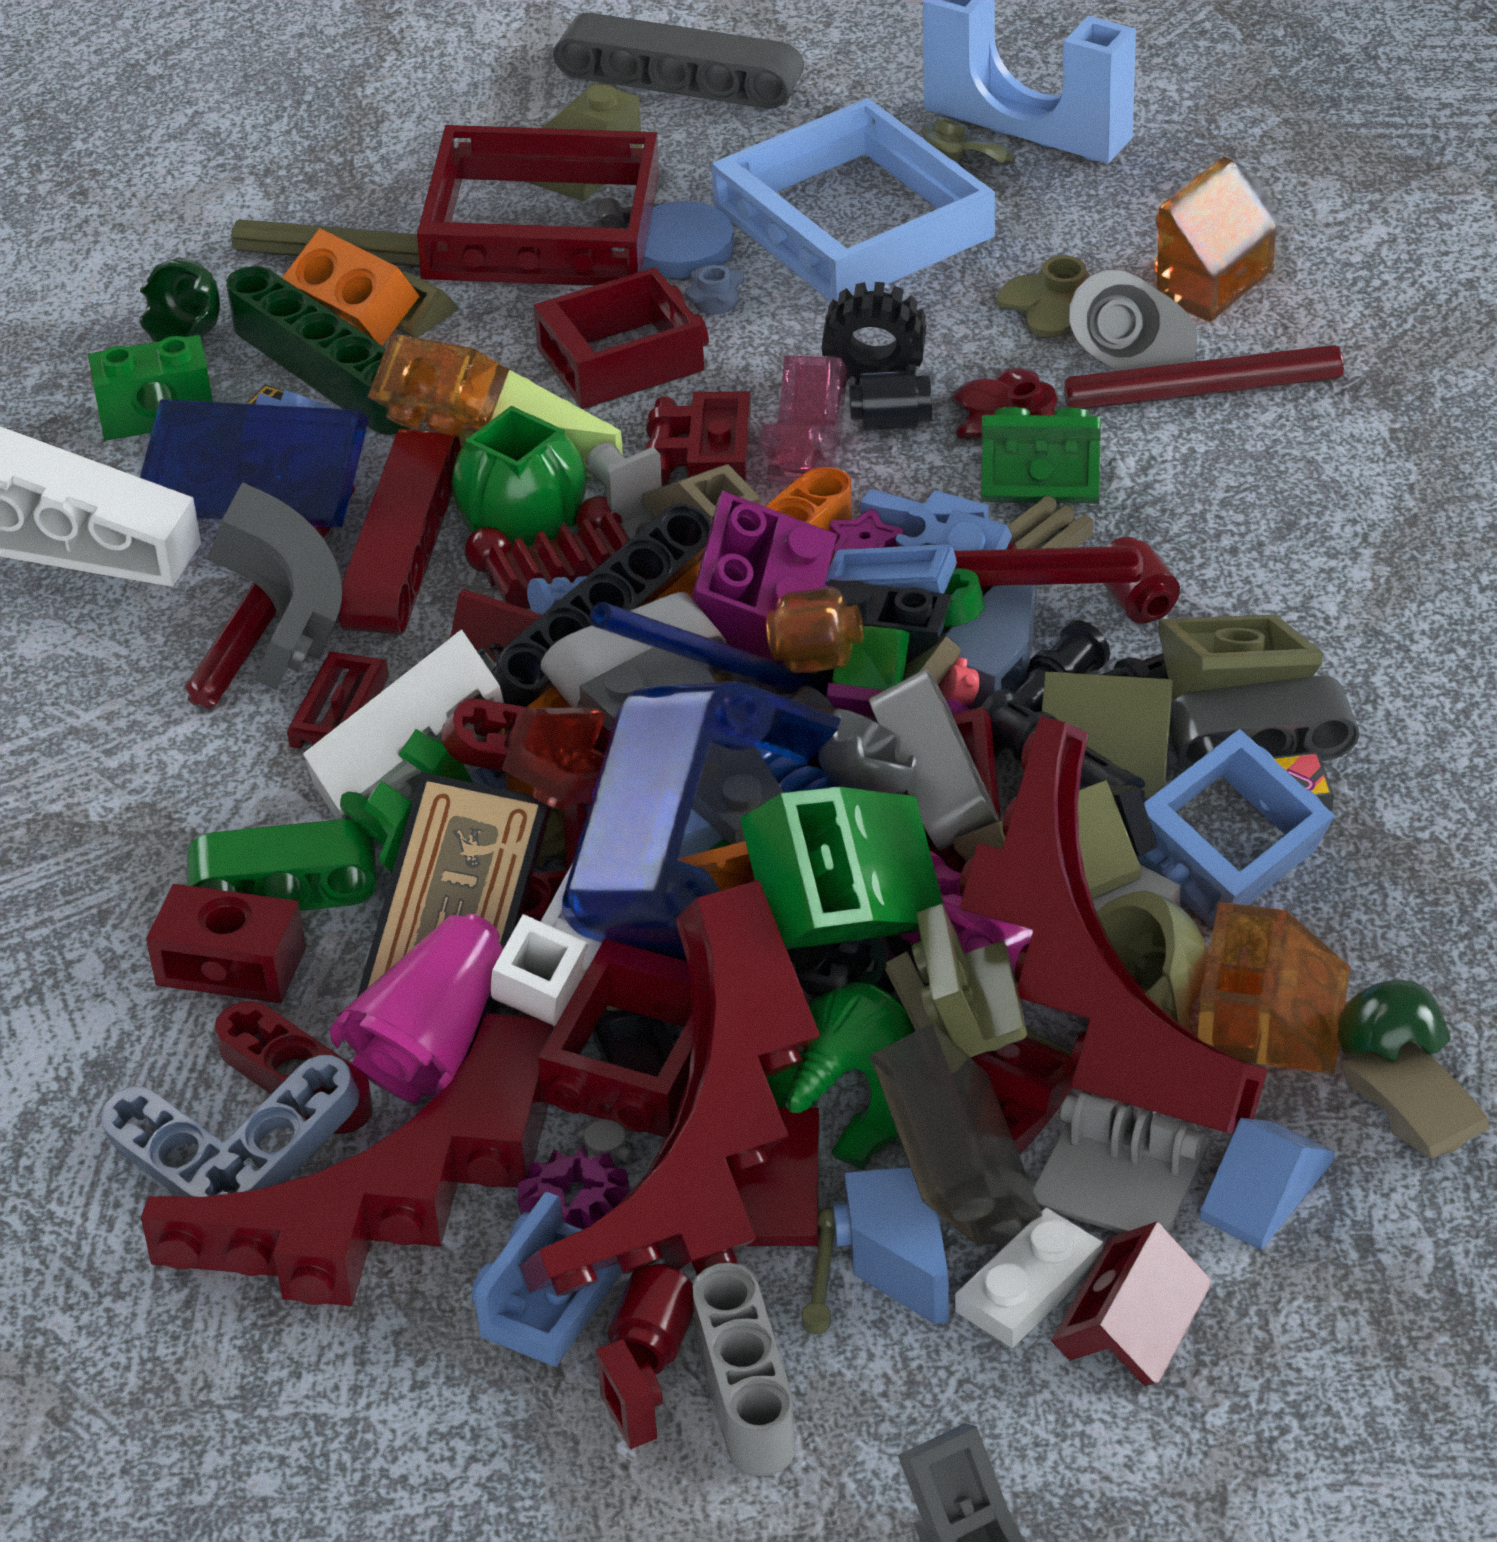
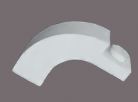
M574 859L542 920L537 921L524 914L520 918L492 970V998L556 1026L603 940H612L634 899L636 886Z

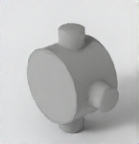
M607 1119L598 1120L591 1123L588 1127L583 1126L578 1132V1139L584 1141L585 1149L588 1152L587 1158L593 1159L599 1155L610 1153L615 1167H617L624 1161L629 1162L633 1157L634 1151L628 1148L626 1143V1132L628 1130L617 1122Z

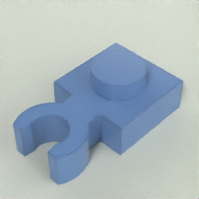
M915 506L910 507L908 514L914 525L924 527L925 530L917 537L898 534L895 540L899 547L948 544L953 546L954 551L1000 550L1007 548L1012 534L1007 524L952 509L946 524L938 522L935 515L929 509Z

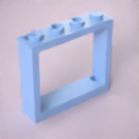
M865 98L711 163L714 207L720 209L730 218L733 224L830 302L833 299L838 301L839 293L846 288L854 296L855 284L865 282L867 291H874L875 282H884L887 285L995 237V211L997 205H995V191L869 98ZM866 154L937 209L846 248L776 192Z

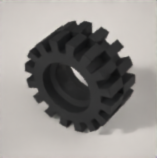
M863 282L855 284L854 296L846 288L839 293L838 301L832 300L825 318L821 350L822 356H827L826 366L830 372L839 368L837 379L846 383L852 376L855 378L854 385H860V373L915 370L916 373V366L920 367L923 360L927 327L925 325L926 316L923 309L917 310L918 301L912 295L906 300H902L904 289L894 286L891 294L884 292V282H875L874 291H867L866 284ZM876 327L888 331L896 340L884 346H871L857 340L853 336V332L861 328Z

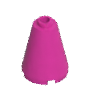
M466 914L465 917L458 915L447 917L338 1014L329 1028L331 1041L337 1050L345 1040L357 1053L350 1063L364 1072L368 1080L403 1101L416 1104L422 1094L435 1097L453 1080L458 1068L467 1057L491 992L492 970L503 951V947L498 941L500 938L498 930L486 919L475 914Z

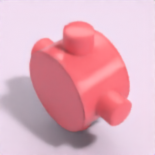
M957 658L955 665L951 664L950 669L940 681L939 688L944 698L954 699L969 706L973 703L978 693L979 674L977 670L967 668V659Z

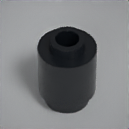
M915 370L860 373V385L849 386L851 420L862 419L863 431L918 428V422L932 421V395L929 375L916 376Z

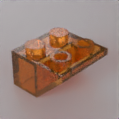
M1223 156L1206 171L1198 174L1191 183L1172 198L1165 200L1159 207L1156 216L1158 255L1154 264V271L1157 275L1156 289L1177 302L1187 313L1212 322L1274 270L1276 224L1232 159Z
M1218 902L1200 995L1198 1038L1235 1058L1249 1063L1335 1074L1340 1045L1337 1038L1338 1019L1346 1004L1351 967L1287 910Z

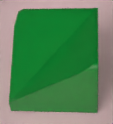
M847 624L836 661L832 684L886 690L902 682L910 633L900 629Z

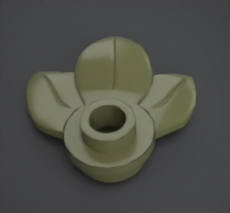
M936 117L934 124L925 123L922 126L921 133L925 136L924 140L950 159L961 160L964 150L985 153L1000 163H1004L1005 160L1015 162L1016 156L1005 145L998 142L971 138L964 134L966 126L959 122Z
M1068 255L1051 257L1044 262L1042 269L1037 275L1017 276L1008 281L997 295V306L1027 312V327L1032 334L1038 337L1051 338L1064 335L1071 329L1069 324V304L1076 288L1090 274L1086 271L1084 262L1076 257Z

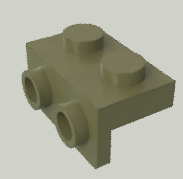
M943 904L917 912L922 941L912 944V951L925 984L930 983L920 988V995L933 1028L945 1025L961 1060L987 1051H995L1007 1044L1024 1039L1027 1031L1011 957L1006 944L1000 941L965 953Z

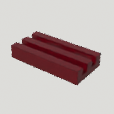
M329 651L287 730L289 747L301 749L305 741H311L313 746L380 694L389 677L387 660ZM349 669L342 684L337 686L332 695L331 705L320 725H316L315 722L342 670Z

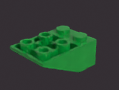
M846 787L786 792L778 794L740 818L755 881L759 880L786 950L920 932L916 913L943 904L916 796Z

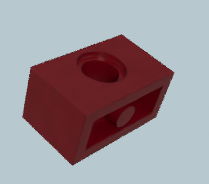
M172 884L146 937L156 986L280 1004L285 997L306 949L298 901L180 884Z

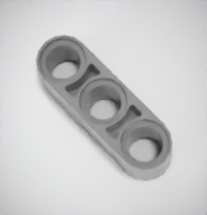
M678 592L563 637L545 653L541 661V670L579 717L588 718L592 717V715L581 705L580 685L683 631L708 668L723 653L726 647V639L688 593Z
M928 669L869 698L878 724L900 737V762H906L911 755L917 757L915 773L907 790L910 796H916L923 826L939 851L953 845L954 838L999 821L992 801L950 708Z
M733 1263L716 1264L704 1269L697 1275L693 1283V1303L698 1349L730 1459L735 1467L746 1474L770 1476L784 1470L792 1462L795 1455L791 1389L758 1281L751 1271L741 1265Z

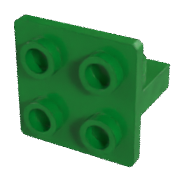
M1003 407L996 409L994 415L982 416V502L1037 503L1048 495L1056 499V503L1099 504L1101 417L1089 416V411L1080 408H1061L1054 411V416L1030 415L1029 410L1019 407Z

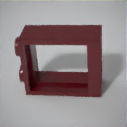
M656 267L533 304L538 351L581 409L705 370L703 347L709 343L705 322L699 314H693L684 303L679 288L676 285L670 286ZM651 323L659 332L599 352H594L588 344Z
M604 939L538 1056L543 1102L555 1105L568 1113H583L596 1118L611 1120L633 1132H648L667 1138L673 1127L690 1070L694 1013L688 962ZM607 1005L684 1027L658 1077L580 1055Z

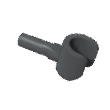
M613 198L602 199L596 206L598 218L601 220L594 223L595 227L626 229V223H629L632 207L622 208L620 203Z

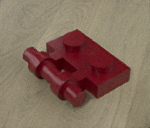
M750 391L693 392L692 406H677L675 400L670 397H660L655 401L654 409L648 414L646 426L647 435L651 440L647 442L644 450L655 448L660 453L662 485L670 480V473L674 471L676 466H687V476L691 477L729 464L746 481L751 418ZM680 434H689V437H678V436H679Z

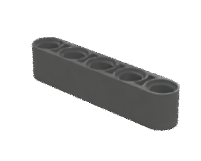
M581 13L577 15L553 49V58L557 67L567 76L761 108H777L783 105L804 70V61L801 54L793 46L784 42L596 13Z

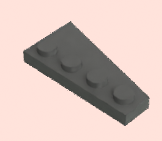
M684 631L579 686L581 705L731 845L745 841L740 822L741 817L778 794L784 793Z

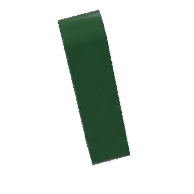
M243 267L235 270L228 276L226 286L233 329L239 337L380 434L393 435L397 434L399 429H411L416 425L418 413L412 367L407 362L265 267Z

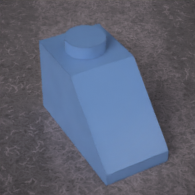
M901 1167L844 1173L845 1202L832 1204L836 1246H850L854 1275L932 1323H948V1270L938 1210L922 1198L912 1168Z

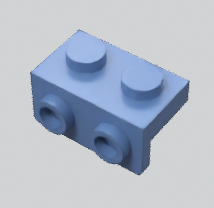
M545 1192L530 1213L525 1212L520 1215L512 1228L508 1244L494 1263H486L481 1268L472 1289V1301L476 1304L481 1338L554 1367L558 1366L622 1274L618 1263L595 1271L598 1281L576 1292L557 1297L553 1286L529 1294L519 1266L538 1250L582 1230L563 1222L561 1199L559 1196Z

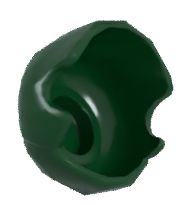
M178 257L158 264L152 270L147 282L140 288V293L146 297L147 308L144 314L139 317V322L154 342H159L172 336L188 337L200 335L203 338L218 321L220 295L217 283L213 279L212 274L197 261Z
M1394 979L1374 984L1357 993L1342 1009L1338 1019L1337 1038L1343 1053L1347 1056H1360L1372 1050L1388 1061L1395 1062L1398 1059L1400 1048L1405 1043L1416 1042L1424 1052L1432 1055L1438 1053L1451 1040L1449 1029L1436 999L1427 988L1414 981Z

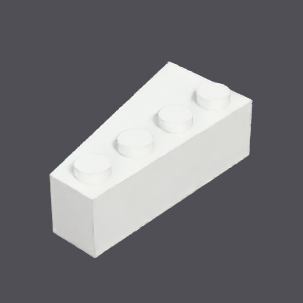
M0 426V557L174 587L201 545L193 497Z

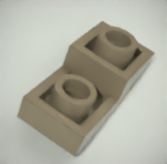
M1412 1041L1405 1043L1400 1048L1398 1059L1395 1062H1390L1371 1050L1368 1053L1354 1056L1342 1063L1348 1086L1385 1109L1392 1134L1430 1159L1456 1151L1465 1141L1490 1129L1487 1116L1465 1089L1436 1060Z

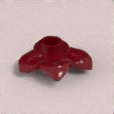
M1023 368L1006 369L998 375L996 380L988 378L971 380L958 387L951 395L952 401L955 404L970 411L967 418L956 430L958 438L982 437V416L994 415L996 409L1019 407L1029 410L1030 415L1054 416V407L1057 403L1054 387L1048 383L1040 382L1038 374L1034 371Z

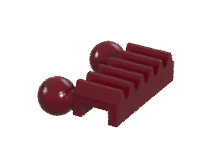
M593 496L585 500L577 510L576 525L579 530L577 534L572 535L567 526L563 525L559 528L556 540L549 541L542 531L537 533L533 546L527 547L521 538H517L512 547L509 538L504 532L494 527H482L475 530L468 537L465 544V557L473 569L487 573L490 585H497L502 594L503 602L524 609H530L527 588L531 579L543 578L547 584H551L554 578L566 577L570 583H574L577 577L590 575L625 545L630 538L622 527L621 516L618 513L611 512L607 504V497Z

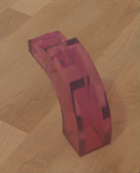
M784 355L777 424L763 423L761 447L768 457V483L792 484L802 474L811 469L819 467L835 468L841 440L847 369L842 358Z

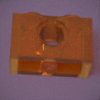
M391 333L368 398L388 408L386 417L395 423L419 429L421 421L427 422L426 425L437 432L459 437L462 430L476 432L491 420L509 369L474 348Z

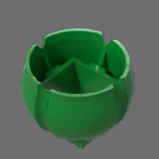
M510 406L465 440L463 447L456 457L453 470V495L465 525L471 533L482 527H494L507 535L512 547L517 538H521L526 546L530 547L534 545L538 532L543 531L549 541L556 539L563 522L572 527L576 524V513L586 493V471L576 445L565 434V430L514 406Z

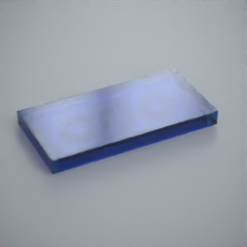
M160 399L140 478L193 497L197 518L222 520L239 487L244 482L287 504L303 516L312 526L342 528L369 418L360 410Z

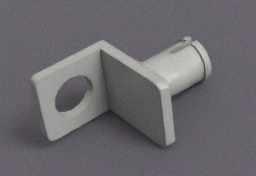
M603 443L596 446L586 459V464L589 466L586 467V470L606 487L607 504L611 512L618 513L621 516L622 527L628 537L632 539L655 519L642 504V494L662 487L660 453L655 448H649L625 458L611 443Z

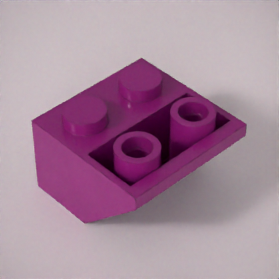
M722 491L717 501L692 598L723 635L731 649L788 669L812 636L815 615L820 605L837 534Z

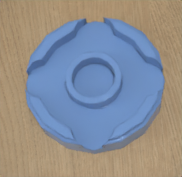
M677 201L654 206L642 271L656 267L664 278L686 279L691 277V272L696 268L710 265L722 266L730 259L735 247L734 229L730 218L720 209L700 202Z

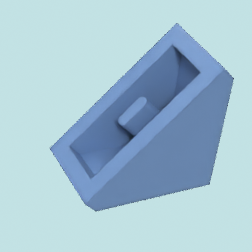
M1240 1118L1200 1209V1220L1262 1250L1332 1164L1335 1151L1273 1121Z

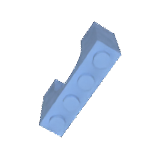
M923 0L924 109L945 115L951 120L969 122L989 128L995 133L1013 135L1036 142L1042 147L1057 148L1083 156L1090 161H1101L1109 164L1133 138L1136 29L1087 16L1063 41L1062 94L1049 95L1036 92L1024 86L1011 75L1001 61L995 44V0Z

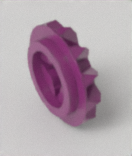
M583 1145L573 1156L564 1157L557 1150L553 1149L548 1162H530L527 1179L518 1183L520 1214L530 1213L543 1194L549 1192L559 1196L561 1199L563 1222L584 1230L616 1208L630 1192L627 1171L615 1167L610 1153L590 1159L587 1158L588 1152ZM581 1182L584 1189L580 1190L577 1193V1197L572 1199L571 1207H567L563 1192L569 1190L571 1183Z

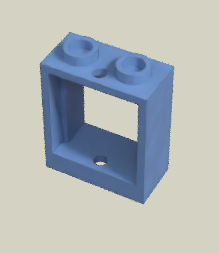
M1238 729L1144 802L1157 842V848L1137 856V859L1146 868L1181 885L1180 900L1216 932L1316 850L1335 815L1322 804L1312 791L1304 788L1282 768L1266 749L1258 746L1241 729ZM1221 776L1285 834L1284 837L1241 871L1237 870L1176 813V811Z

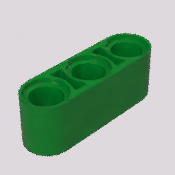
M352 819L211 832L197 837L188 847V886L295 900L299 902L300 911L360 904L369 899L376 890L375 839L370 837L367 831L361 829L359 823L354 822Z

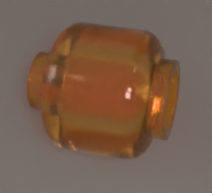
M827 586L787 592L778 600L776 610L767 613V636L772 657L775 661H783L786 667L796 674L845 667L851 659L853 644L863 642V623L858 605L847 606L842 593L834 587Z

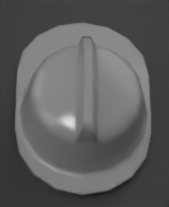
M1103 270L1089 276L1076 288L1069 304V324L1073 335L1089 354L1114 371L1192 362L1197 351V331L1190 315L1177 302L1140 277L1125 270Z

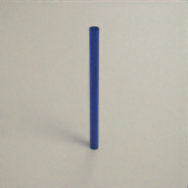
M605 602L596 604L591 611V623L598 629L790 693H795L801 686H809L818 690L827 698L828 683H832V680Z

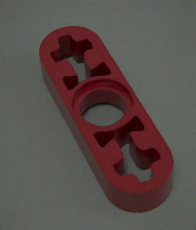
M252 1001L236 1003L227 1007L219 1014L215 1022V1031L221 1058L242 1075L272 1094L290 1076L276 1071L282 1063L292 1059L307 1061L319 1055H333L342 1059L349 1067L360 1093L358 1106L333 1134H346L356 1131L369 1121L373 1113L370 1085L367 1076L360 1069L262 1003ZM258 1033L260 1034V1040L254 1037ZM320 1086L315 1090L314 1095L318 1092L330 1095L336 1090V1086L332 1089ZM295 1109L299 1115L304 1117L299 1109ZM309 1114L304 1118L308 1120L310 1118Z

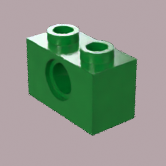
M200 335L188 337L172 336L159 342L129 347L113 346L104 351L88 353L104 441L216 422L208 369Z

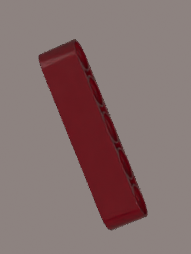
M410 429L398 430L342 581V601L338 614L342 630L390 634L405 633L453 494V470L456 457L461 450V441L458 433Z

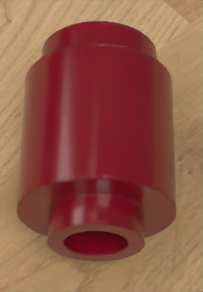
M1121 537L1108 544L1106 547L1135 546L1142 552L1143 573L1141 580L1136 583H1103L1128 618L1136 623H1150L1166 616L1179 598L1180 585L1148 543L1133 537Z
M668 1264L645 1265L634 1270L608 1328L610 1344L623 1339L638 1365L647 1362L652 1367L655 1375L662 1372L665 1365L672 1363L676 1359L694 1315L693 1283L683 1271Z

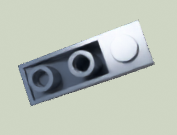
M1037 585L993 586L983 596L985 608L976 619L954 626L946 635H941L947 636L961 649L958 658L967 659V668L975 669L979 674L978 693L973 703L969 705L972 709L980 708L984 701L998 690H1011L1027 676L1031 659Z

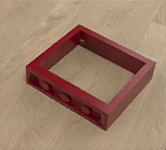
M445 125L417 231L421 279L595 286L641 272L659 179L657 132ZM471 138V142H459L458 148H455L454 139ZM633 144H644V148H633ZM462 179L636 185L628 229L452 222ZM613 248H624V251H613Z

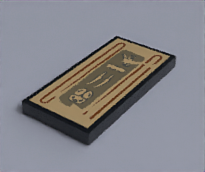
M421 772L357 997L451 915L465 917L466 914H475L486 919L498 930L500 934L498 941L503 949L505 948L522 917L552 808L549 799ZM491 992L468 1054L471 1051L486 1013L495 1014L498 1001L492 998Z

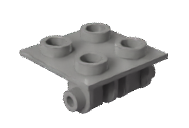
M1083 1091L1080 1096L1068 1094L1064 1100L1060 1116L1061 1121L1067 1123L1027 1200V1205L1042 1210L1047 1207L1059 1215L1121 1234L1156 1221L1169 1233L1206 1155L1210 1141L1204 1139V1133L1193 1130V1123L1185 1120L1179 1122L1155 1115L1153 1118V1112L1144 1108L1138 1118L1134 1119L1132 1118L1133 1107L1131 1104L1123 1102L1118 1112L1115 1113L1114 1102L1093 1097L1090 1092Z

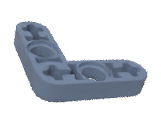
M319 1055L301 1064L225 1142L218 1139L154 1091L143 1086H131L119 1090L111 1096L103 1106L100 1119L102 1128L118 1152L178 1197H206L229 1194L224 1191L217 1194L218 1189L224 1184L232 1188L239 1185L240 1187L236 1192H244L286 1182L350 1117L358 1106L360 1093L349 1067L342 1059L333 1055ZM320 1086L326 1089H332L336 1086V1090L330 1095L324 1092H318L314 1095L315 1090ZM295 1109H299L304 1117L309 1114L310 1118L307 1121H303ZM132 1117L138 1120L147 1118L155 1132L149 1139L145 1131L133 1123L125 1125L126 1122ZM277 1128H290L294 1130L293 1138L281 1150L275 1152L260 1150L261 1141L272 1130ZM184 1143H194L199 1146L193 1160L181 1167H168L165 1165L167 1155L176 1146ZM247 1158H251L259 1170L254 1171L250 1163L245 1166L243 1162Z

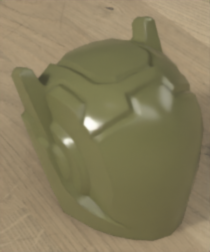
M1147 890L1125 894L1106 903L1097 913L1111 944L1127 970L1153 1001L1177 1023L1190 1031L1189 1009L1201 991V985L1205 981L1209 963L1208 950L1196 923L1179 905L1166 897Z

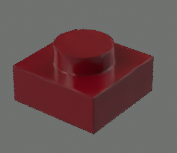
M623 1339L596 1349L600 1395L629 1449L656 1440L655 1407L663 1404V1396L652 1367L647 1362L638 1365Z

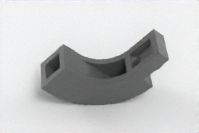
M242 482L221 521L207 560L248 578L257 584L274 604L279 624L269 642L255 680L277 690L288 668L299 673L307 655L320 660L340 611L342 601L341 576L330 548L317 530L303 516L279 499Z
M963 1423L898 1455L922 1518L913 1523L921 1542H1026L1007 1507L977 1426Z

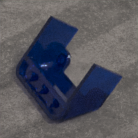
M743 682L645 686L633 691L617 711L563 894L562 910L570 927L578 934L601 943L604 939L687 961L675 919L696 898L720 891L715 880L706 871L677 860L710 742L731 750H746L756 746L806 764L838 731L841 718Z

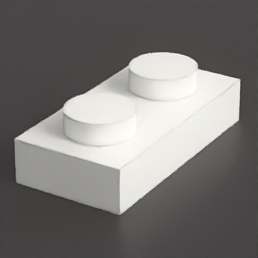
M1046 1207L955 1293V1312L1013 1348L1087 1277L1103 1249V1242Z

